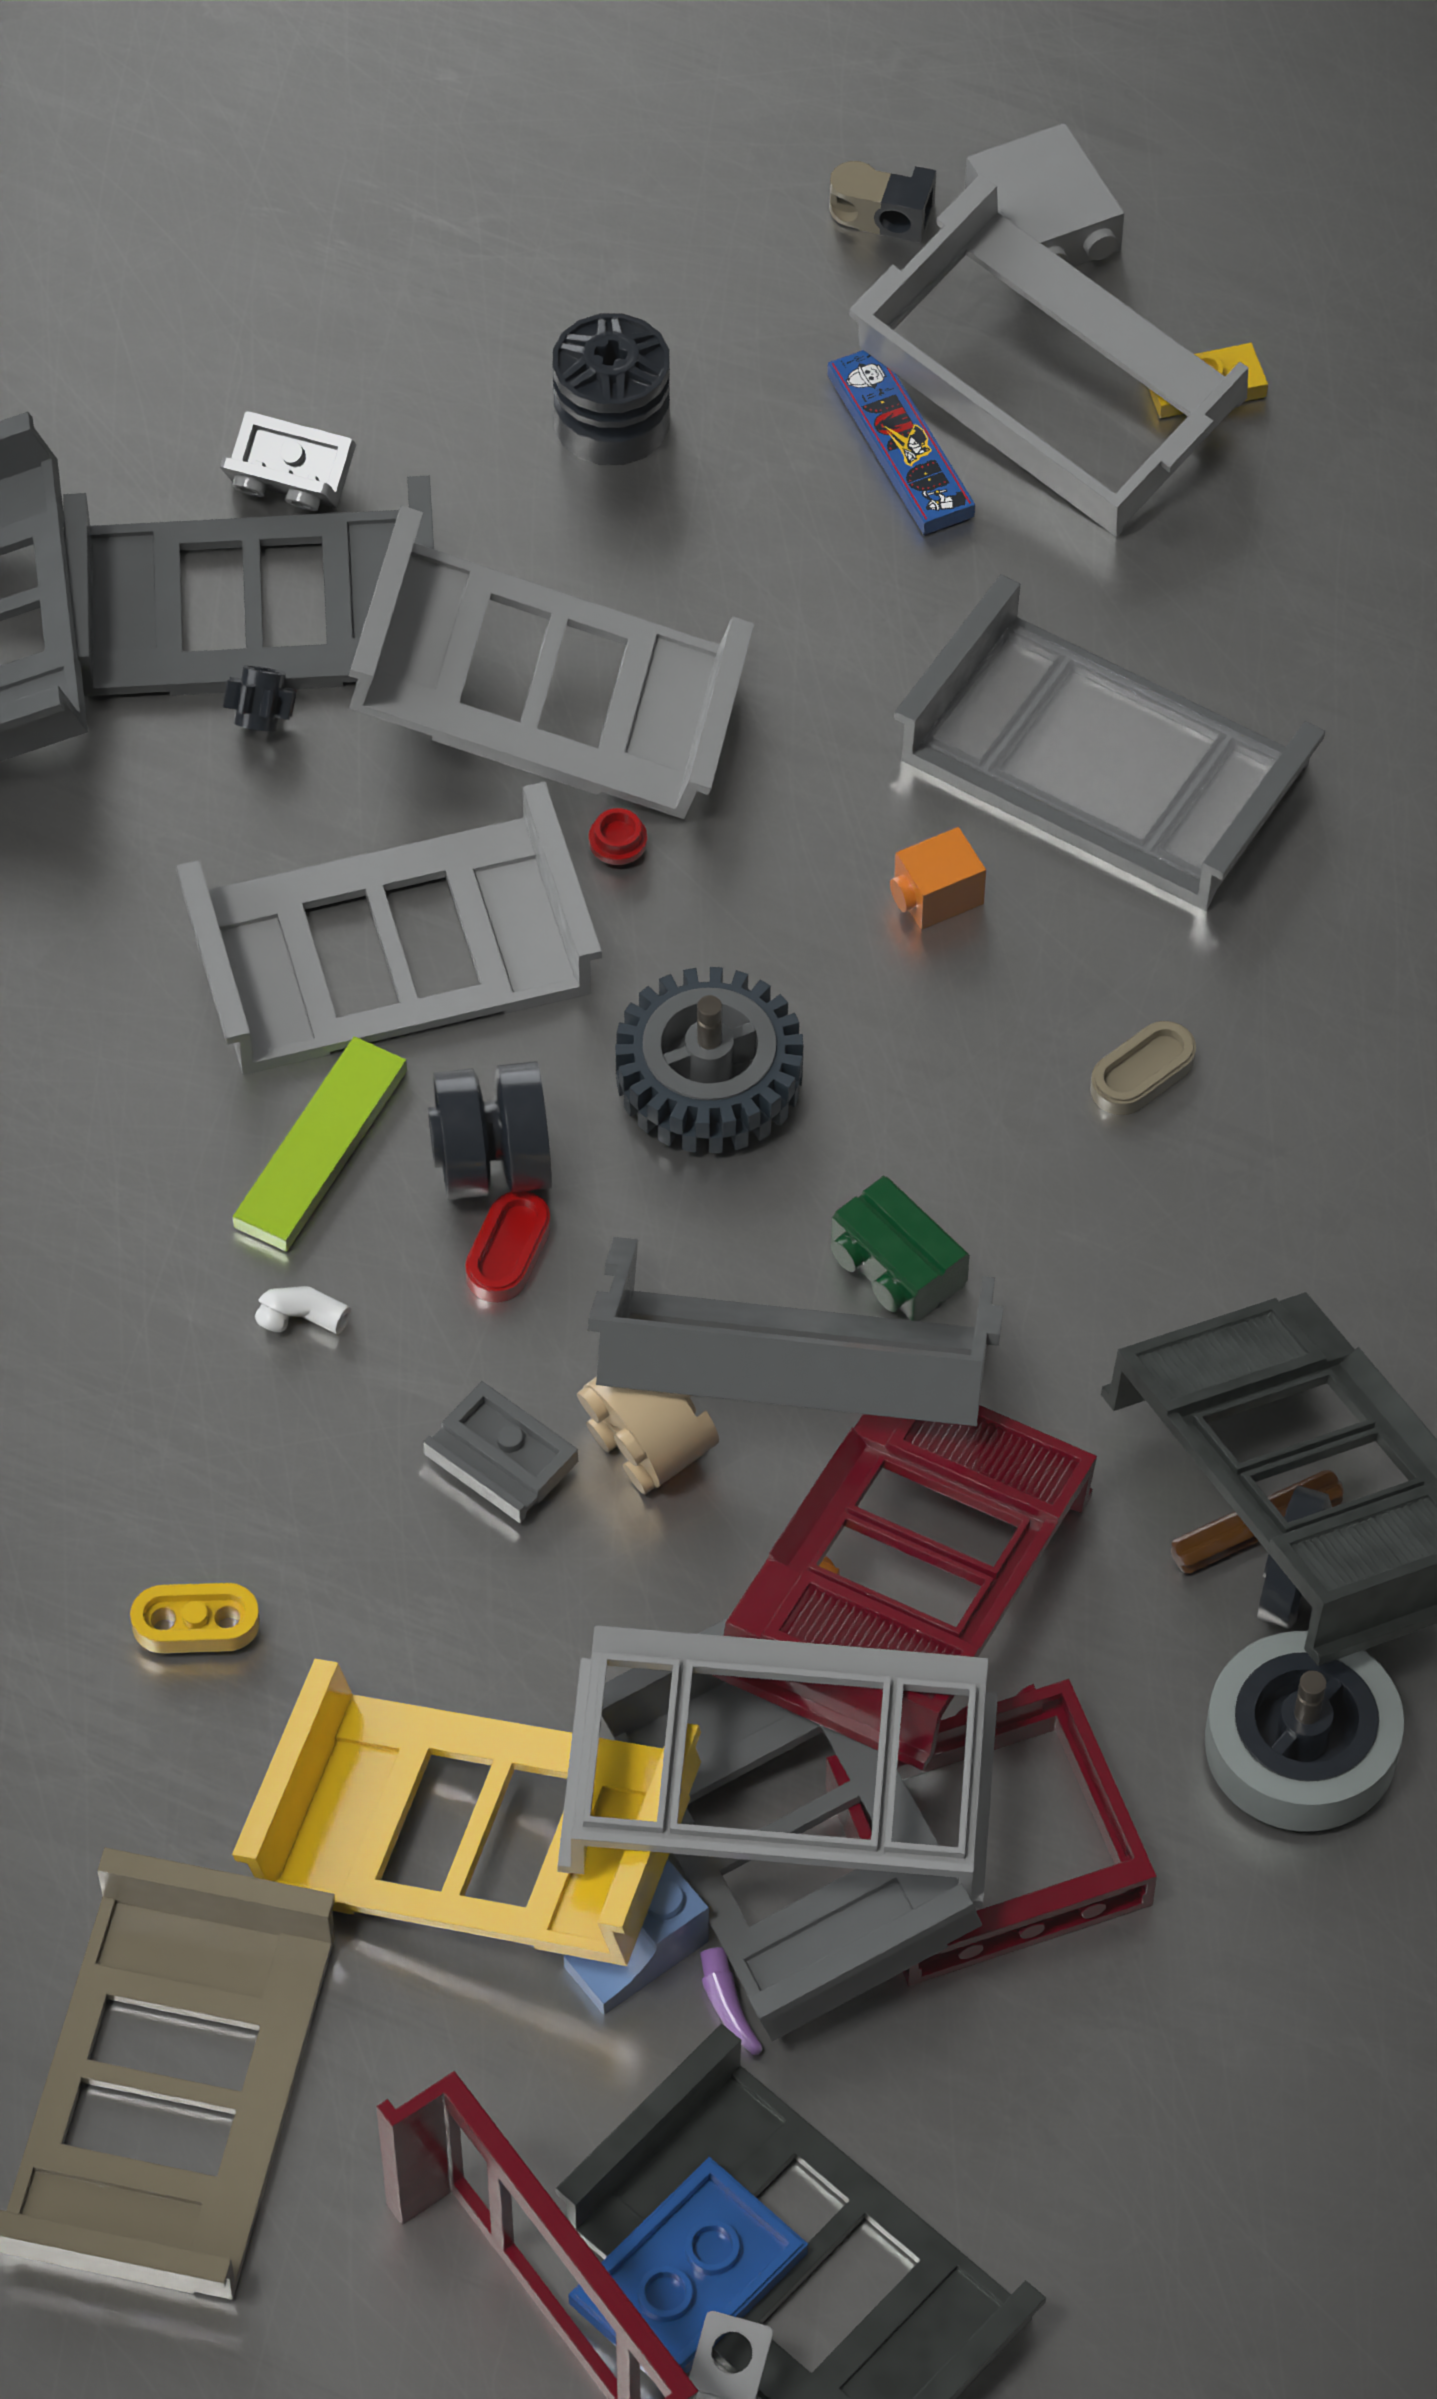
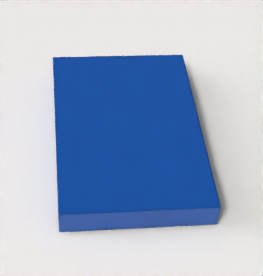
M709 2157L601 2263L687 2374L693 2366L707 2313L716 2311L742 2319L808 2254V2243ZM579 2284L568 2294L569 2304L616 2346L615 2330ZM727 2333L721 2335V2336L716 2340L714 2346H715ZM640 2365V2369L646 2373V2371Z

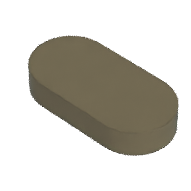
M1159 1021L1143 1028L1095 1065L1090 1085L1091 1096L1095 1104L1105 1112L1114 1115L1133 1114L1145 1107L1183 1079L1192 1070L1196 1052V1042L1193 1035L1184 1026L1171 1021Z

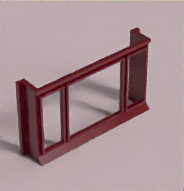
M455 2070L396 2109L389 2099L376 2106L386 2204L401 2225L452 2192L607 2399H641L640 2365L665 2396L664 2399H693L699 2390ZM460 2128L487 2162L490 2210L464 2177ZM511 2195L615 2330L617 2378L515 2245Z

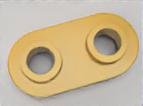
M235 1583L152 1586L136 1597L130 1610L135 1639L142 1647L155 1653L238 1650L248 1645L255 1638L260 1626L256 1598L247 1588ZM225 1618H233L238 1621L235 1626L229 1628H222L217 1625ZM161 1620H170L175 1623L167 1630L154 1628V1625Z

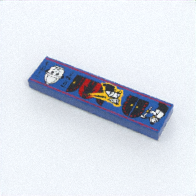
M864 350L828 362L827 376L922 534L926 535L975 517L974 501L897 375Z

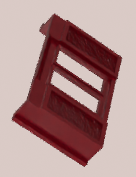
M979 1405L977 1426L862 1414L855 1427H851L775 1542L764 1565L725 1622L723 1636L979 1657L1069 1509L1082 1513L1089 1502L1093 1489L1090 1487L1097 1456ZM882 1468L1018 1527L994 1567L859 1508L858 1505ZM847 1527L981 1586V1588L955 1627L824 1569L819 1565L843 1528ZM713 1675L722 1681L878 1751L883 1689ZM903 1691L898 1749L899 1761L924 1771L935 1751L942 1715L955 1695Z

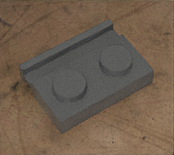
M483 1381L441 1423L442 1428L433 1437L428 1436L423 1441L424 1455L519 1523L526 1518V1512L535 1502L539 1504L579 1462L578 1449Z

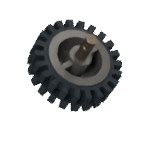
M710 967L709 982L698 981L696 968L683 970L682 986H677L671 974L660 978L659 994L649 986L639 992V1006L630 1002L624 1011V1023L619 1022L616 1032V1084L619 1096L624 1095L625 1110L629 1116L638 1113V1126L647 1134L658 1125V1141L670 1146L676 1134H681L682 1150L696 1152L698 1138H709V1153H722L723 1138L729 1136L732 1138L735 1150L748 1146V1131L750 1130L761 1141L771 1134V1120L781 1126L788 1118V1105L795 1107L799 1098V1086H802L804 1044L803 1034H799L800 1022L795 1012L788 1015V1002L781 994L771 1000V986L761 979L752 990H749L748 974L738 970L735 971L731 984L723 983L722 967Z

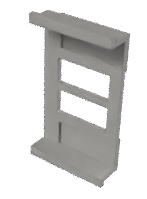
M401 505L348 675L358 679L349 709L433 736V741L596 795L603 792L684 819L696 792L708 795L711 790L754 623L732 616L719 645L414 543L423 512ZM489 600L549 619L520 722L459 702ZM566 625L626 645L598 748L537 728Z
M546 782L523 786L524 818L209 890L200 860L176 865L227 1045L234 1044L242 1075L328 1056L330 1051L346 1048L353 1036L369 1043L504 1011V1014L591 994L590 961L602 958V950ZM446 877L480 984L418 998L385 891ZM366 896L399 1003L337 1017L304 910Z

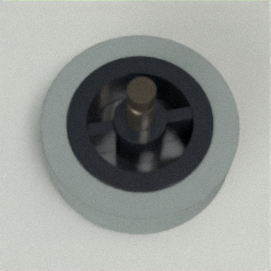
M1291 1631L1271 1635L1250 1644L1237 1653L1227 1663L1215 1682L1205 1729L1207 1761L1212 1775L1225 1795L1236 1806L1255 1819L1278 1828L1294 1831L1331 1829L1351 1822L1371 1809L1384 1795L1393 1779L1404 1733V1713L1401 1699L1396 1686L1384 1668L1364 1650L1317 1666L1304 1650L1308 1631Z

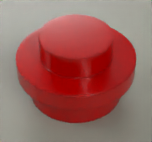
M612 808L601 813L591 825L588 835L589 847L592 853L605 863L613 865L627 864L635 861L644 853L647 846V830L642 821L632 811L624 808Z

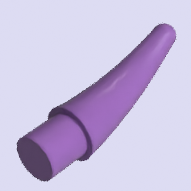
M723 1947L702 1951L700 1956L704 1977L701 1980L714 2010L723 2024L741 2039V2045L752 2055L760 2054L762 2045L752 2031L742 2011L736 1991L734 1973L730 1972L728 1957Z

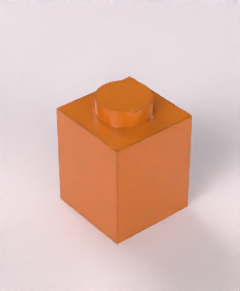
M958 826L896 852L894 878L890 880V889L898 908L902 912L910 911L920 929L923 930L983 905L986 868Z

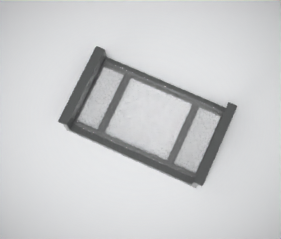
M1000 574L896 709L894 719L904 723L901 761L1207 911L1217 888L1301 771H1305L1309 766L1310 757L1325 737V730L1304 721L1286 747L1017 617L1021 584Z

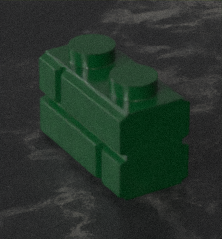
M883 1175L863 1190L861 1196L852 1198L836 1210L832 1217L830 1247L834 1257L846 1270L854 1272L858 1269L872 1282V1290L876 1298L889 1311L895 1312L900 1309L910 1320L920 1321L937 1308L939 1302H945L962 1289L968 1281L970 1255L887 1176Z

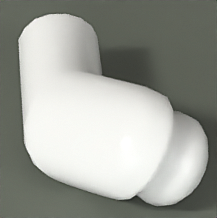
M308 1286L269 1289L260 1297L259 1302L262 1304L255 1314V1320L263 1328L273 1332H282L287 1328L290 1316L303 1317L335 1334H340L347 1325L352 1310L350 1306Z

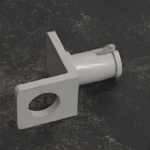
M708 2312L689 2377L699 2390L696 2398L763 2399L758 2397L757 2394L774 2334L773 2329L763 2324L720 2312ZM728 2332H738L744 2335L750 2341L752 2347V2359L749 2365L743 2371L735 2374L720 2370L712 2357L713 2346L716 2340Z

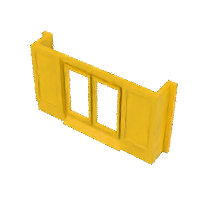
M314 1659L232 1855L235 1861L248 1864L254 1878L335 1894V1903L332 1911L353 1915L354 1912L533 1945L538 1950L627 1966L669 1853L587 1846L584 1874L557 1872L563 1821L562 1814L526 1907L465 1896L514 1770L567 1779L572 1733L354 1695L338 1662ZM687 1723L677 1824L682 1822L690 1800L689 1793L701 1764L696 1749L701 1730L699 1725ZM599 1738L591 1816L657 1822L664 1748ZM431 1755L491 1765L441 1892L381 1881Z

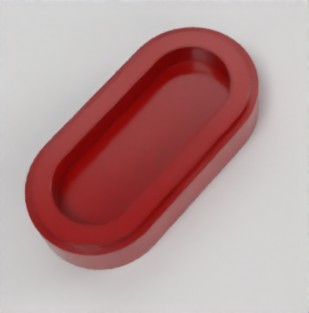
M528 1191L508 1192L500 1196L492 1204L465 1264L467 1285L478 1298L493 1303L505 1302L515 1298L524 1289L550 1234V1212L547 1204L541 1197Z

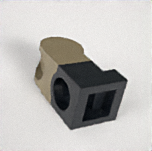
M861 161L841 163L834 168L830 177V214L838 223L848 227L921 243L935 204L936 170L915 166L912 177L876 171L869 164Z

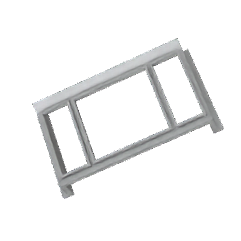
M594 1625L592 1657L581 1658L557 1872L584 1874L587 1846L956 1877L958 1878V1885L963 1884L975 1908H983L998 1697L996 1692H986L988 1658ZM607 1666L672 1671L657 1822L591 1816ZM701 1673L883 1689L871 1840L677 1824L692 1674ZM903 1691L969 1696L958 1847L891 1842Z

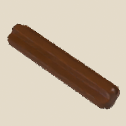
M1323 1470L1267 1496L1284 1517L1297 1485L1329 1494L1332 1507L1341 1504L1344 1489L1342 1483L1332 1470ZM1234 1511L1175 1538L1171 1543V1554L1183 1573H1192L1257 1543L1259 1540Z

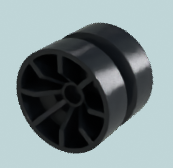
M537 1061L497 1065L494 1075V1100L487 1101L483 1100L479 1079L473 1068L433 1073L435 1106L428 1107L429 1129L434 1167H442L447 1200L488 1196L491 1185V1161L494 1160L501 1161L506 1184L511 1193L552 1188L547 1118L541 1075Z

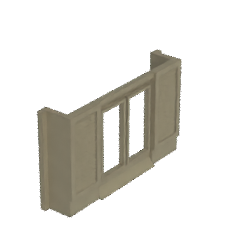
M104 1847L97 1870L102 1900L7 2210H0V2253L192 2294L199 2292L233 2300L258 2209L260 2210L310 2034L311 2021L334 1944L335 1931L332 1910L335 1903V1894ZM107 2000L258 2030L242 2091L90 2060ZM82 2083L235 2114L217 2176L64 2145Z

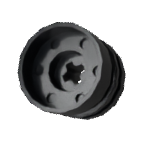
M599 313L580 319L563 331L553 348L552 360L554 430L562 445L579 459L598 465H626L646 458L661 446L670 430V349L662 334L645 320L623 313Z

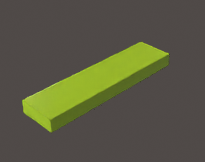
M353 1036L232 1216L234 1228L287 1252L406 1074V1059Z

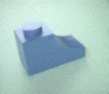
M668 1860L666 1861L628 1965L622 1966L564 1955V1968L601 2013L605 2015L708 1943L709 1907Z

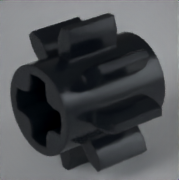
M244 665L241 679L230 677L227 680L223 708L235 709L233 723L237 726L258 731L275 732L279 718L290 720V717L293 716L297 690L284 687L286 673L283 671L262 666Z

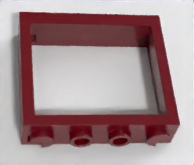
M1070 1679L1038 1689L1035 1688L1033 1683L1020 1690L1016 1696L998 1701L994 1750L1056 1731L1114 1865L977 1910L976 1912L982 1926L948 1943V1948L903 1971L908 1987L1153 1905L1157 1875ZM968 1705L958 1711L955 1716L941 1720L935 1751L924 1771L898 1760L897 1771L902 1780L964 1760ZM836 1754L826 1757V1789L830 1792L850 1781ZM860 1803L837 1814L847 1838L871 1840L872 1831Z

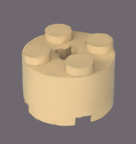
M597 1377L585 1384L583 1389L577 1393L580 1403L591 1417L586 1422L590 1433L604 1451L608 1453L617 1447L627 1458L628 1461L623 1464V1468L631 1482L642 1494L648 1493L653 1488L660 1487L719 1443L718 1432L707 1410L699 1416H695L696 1408L690 1398L692 1395L596 1385Z

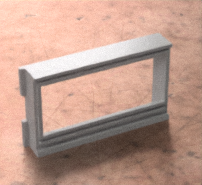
M979 174L937 218V225L942 229L902 270L892 264L849 309V316L858 323L859 347L1117 537L1122 532V527L1224 418L1247 399L1248 367L1239 362L1226 377L1001 215L998 212L997 185ZM965 255L1188 416L1116 494L894 331Z

